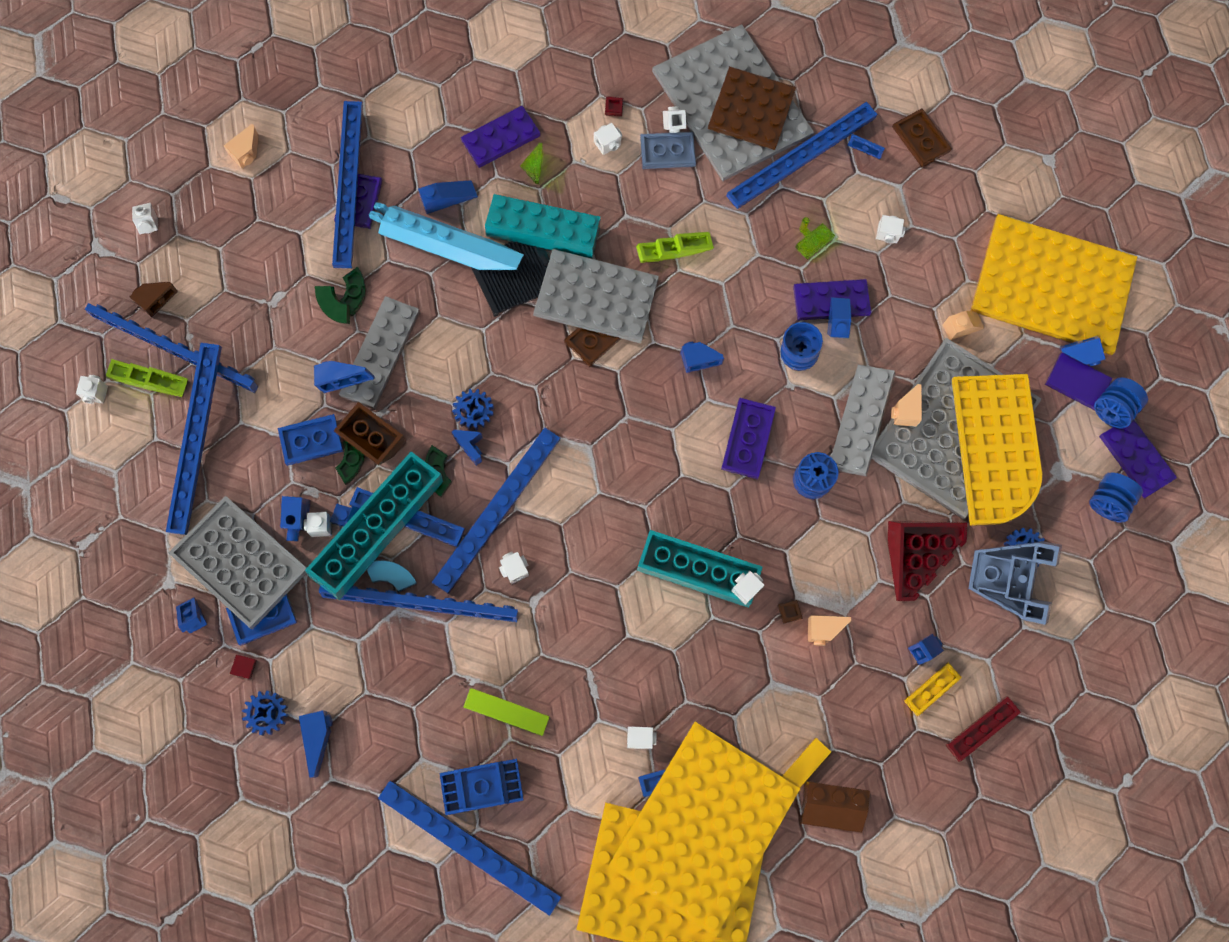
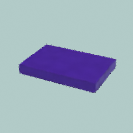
M358 174L356 227L371 229L373 220L369 214L371 211L376 210L374 205L378 202L382 178Z
M1062 352L1059 354L1045 385L1095 410L1096 400L1105 392L1112 378Z

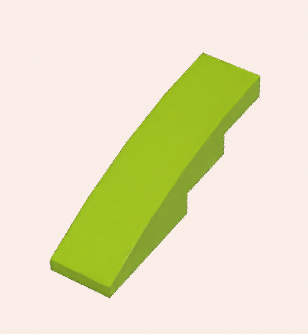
M709 232L676 234L673 238H659L656 242L638 243L636 248L640 263L694 255L713 250L714 246Z
M111 359L105 376L107 379L180 397L183 396L188 382V378L152 367L146 368Z
M470 688L463 708L543 736L549 720L547 715Z

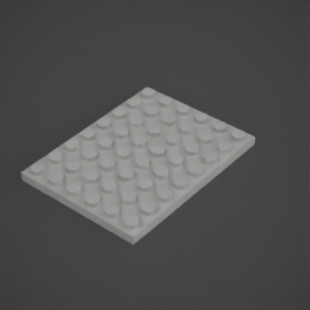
M742 24L652 67L653 74L673 105L679 106L680 110H685L687 127L693 132L694 138L722 181L812 137L814 131L793 100L775 150L708 129L729 66L779 81Z
M945 338L911 388L912 390L917 384L922 385V421L917 426L894 425V419L891 418L876 441L872 460L960 518L965 519L968 515L952 378L1004 374L948 338ZM1031 392L1034 412L1041 398Z

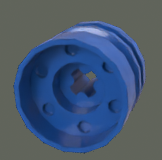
M798 322L789 326L785 331L780 350L781 359L785 365L797 371L807 370L815 365L823 344L822 334L819 329L807 322Z
M1123 377L1116 378L1096 400L1094 409L1098 417L1106 424L1116 428H1126L1146 406L1148 396L1144 388L1137 382Z
M815 452L808 454L794 471L793 484L795 489L805 498L818 499L823 497L830 491L838 479L839 471L837 464L832 457L825 453Z
M1114 472L1106 473L1099 483V489L1095 490L1094 496L1089 500V505L1104 518L1115 522H1126L1133 512V506L1137 505L1143 495V490L1137 482L1127 476Z

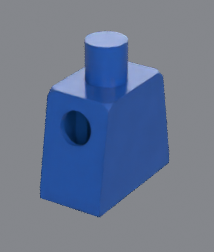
M282 496L280 527L287 529L286 541H299V530H304V519H307L311 500L302 497Z

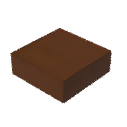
M798 600L777 605L783 624L803 619Z

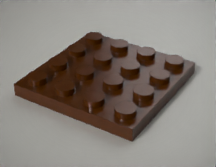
M729 66L708 129L775 150L796 87Z

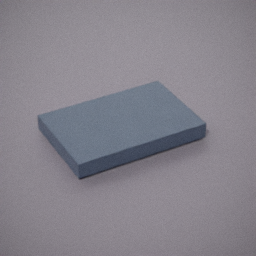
M693 132L640 134L642 169L696 166Z

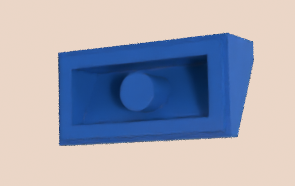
M854 134L851 135L848 146L878 159L881 158L885 149Z

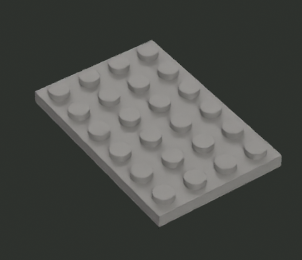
M553 249L533 316L641 343L659 276Z
M226 496L168 552L250 629H253L306 574V567Z

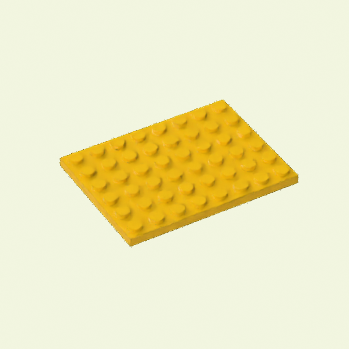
M998 214L995 218L970 311L1071 343L1098 336L1104 353L1113 355L1119 338L1137 256Z
M694 722L608 866L717 937L800 788L697 722Z
M605 802L576 930L623 942H747L763 856L717 937H715L608 866L641 811Z

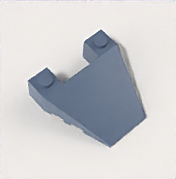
M1039 541L975 550L968 589L995 602L1025 621L1046 625L1049 622L1052 602L1032 598L1038 563L1057 566L1060 561L1062 545Z

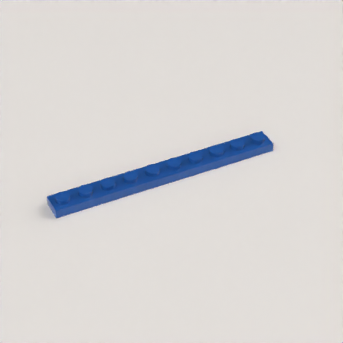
M344 101L333 268H352L363 110V104L359 101Z
M865 102L727 192V198L736 209H739L877 117V113Z
M87 304L85 310L92 317L193 365H197L199 351H189V348L184 344L172 343L170 338L164 335L161 337L155 335L156 332L150 328H140V325L135 321L123 320L121 315L115 312L111 314L101 305ZM219 362L217 376L253 393L256 392L258 386L254 382L255 379L248 374H238V371L233 367L228 366L226 368L221 366L222 363Z
M200 343L167 521V533L188 534L222 350L220 345Z
M547 428L542 430L432 581L434 585L447 594L451 592L560 441L559 436Z
M320 586L319 593L322 598L337 599ZM352 586L340 599L509 622L518 621V609L509 605H504L503 607H495L492 603L479 605L470 600H465L463 603L456 602L452 598L440 600L431 595H425V597H417L413 593L401 595L391 590L378 592L374 588L362 590Z
M389 781L378 797L382 802L547 915H551L561 899L560 895L394 782Z

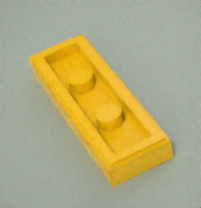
M948 662L910 694L904 702L916 716H919L962 677Z
M814 738L782 777L800 788L831 751L817 738Z

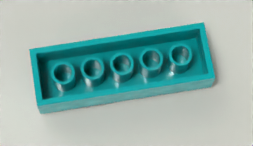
M494 194L485 223V231L487 237L518 242L548 250L555 249L592 259L600 230L601 217Z
M650 530L637 571L749 608L753 598L745 605L731 590L737 584L735 580L742 573L747 575L751 571L753 574L757 573L760 576L763 567Z

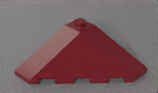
M888 521V547L896 601H915L920 596L917 592L923 585L929 586L937 576L935 573L941 565L946 566L954 557L952 552L957 546L963 547L967 542V522Z

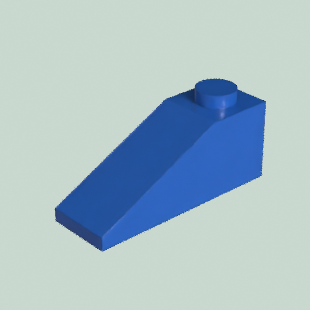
M471 180L434 183L418 189L426 214L478 197Z
M325 361L314 365V386L323 393L375 379V376L367 368L335 361Z
M324 710L299 716L310 778H316L319 775L331 733L330 726L333 725L331 715L327 714V711Z

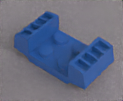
M517 759L439 773L445 815L524 801Z

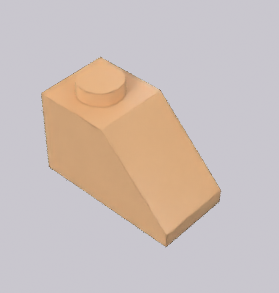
M251 124L224 145L229 156L242 169L250 165L257 156L259 135L255 126Z
M963 311L949 316L943 324L951 341L984 329L977 312Z
M917 384L892 407L891 418L894 419V425L917 426L922 421L921 384Z
M810 616L808 618V642H814L816 646H825L826 643L831 641L851 622V617Z

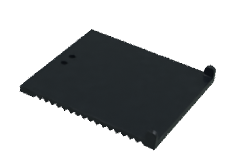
M511 241L505 243L504 246L524 254L517 270H478L471 267L494 317L503 311L538 298L550 260L545 248Z

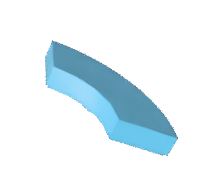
M374 561L367 568L373 583L380 581L389 582L399 592L417 584L408 570L394 562Z

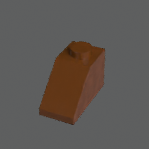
M171 282L144 283L133 291L130 298L150 317H153L178 290Z

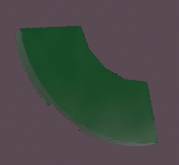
M358 267L343 277L346 283V291L340 301L350 305L351 317L360 309L366 295L365 280Z
M315 286V296L321 310L336 322L350 324V305L344 304L338 299L334 286Z
M347 441L342 442L344 457L335 469L344 484L347 485L360 472L365 455Z
M431 445L425 462L442 475L443 483L435 491L441 498L452 484V481L445 473V463L448 455Z

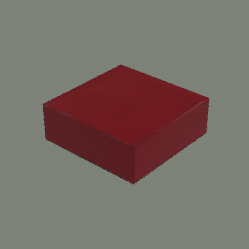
M606 97L605 115L622 117L624 98Z
M236 654L230 674L251 680L257 660Z

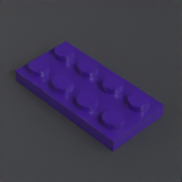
M522 105L462 136L461 141L478 168L540 137V131Z
M867 279L800 283L793 286L797 321L829 319L831 297L849 298L851 317L870 316L871 314Z
M739 398L721 470L755 479L759 478L776 407Z
M1135 420L1126 428L1112 427L1099 436L1127 476L1141 486L1143 498L1148 497L1177 478Z

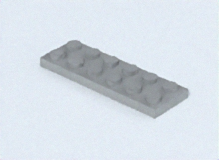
M385 296L353 365L367 368L375 376V379L342 388L339 393L340 397L356 403L360 402L362 405L375 410L420 313L418 308Z
M864 365L857 366L831 455L837 464L838 471L867 477L894 381V370Z

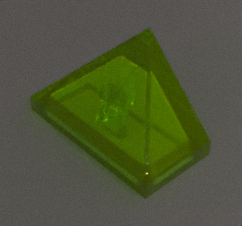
M539 143L520 165L535 184H539L543 143Z

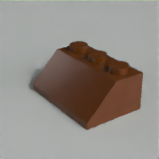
M360 402L353 407L334 429L336 434L378 466L394 457L406 443L404 436Z
M805 782L800 824L862 833L869 811L870 791Z

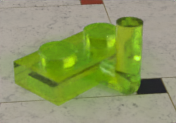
M804 217L799 230L805 238L798 242L795 248L808 260L833 240L835 235L823 223L811 232L807 228L810 220Z

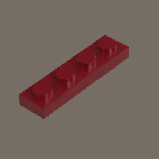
M1006 696L946 744V747L957 761L961 762L1021 712L1012 700Z

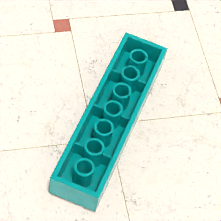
M410 452L305 569L308 576L340 601L443 483L441 473L413 452Z

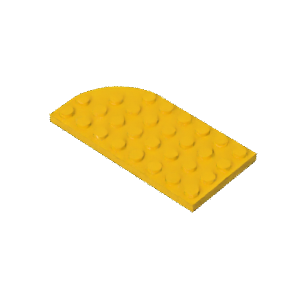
M1028 374L953 377L952 387L970 526L995 525L1009 522L1020 516L1033 504L1042 483V468Z

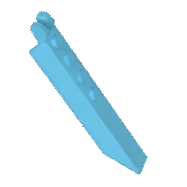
M376 202L374 209L378 212L371 211L369 214L372 220L381 223L378 232L380 235L478 270H517L524 254L493 240L397 206H390L388 208L385 204Z

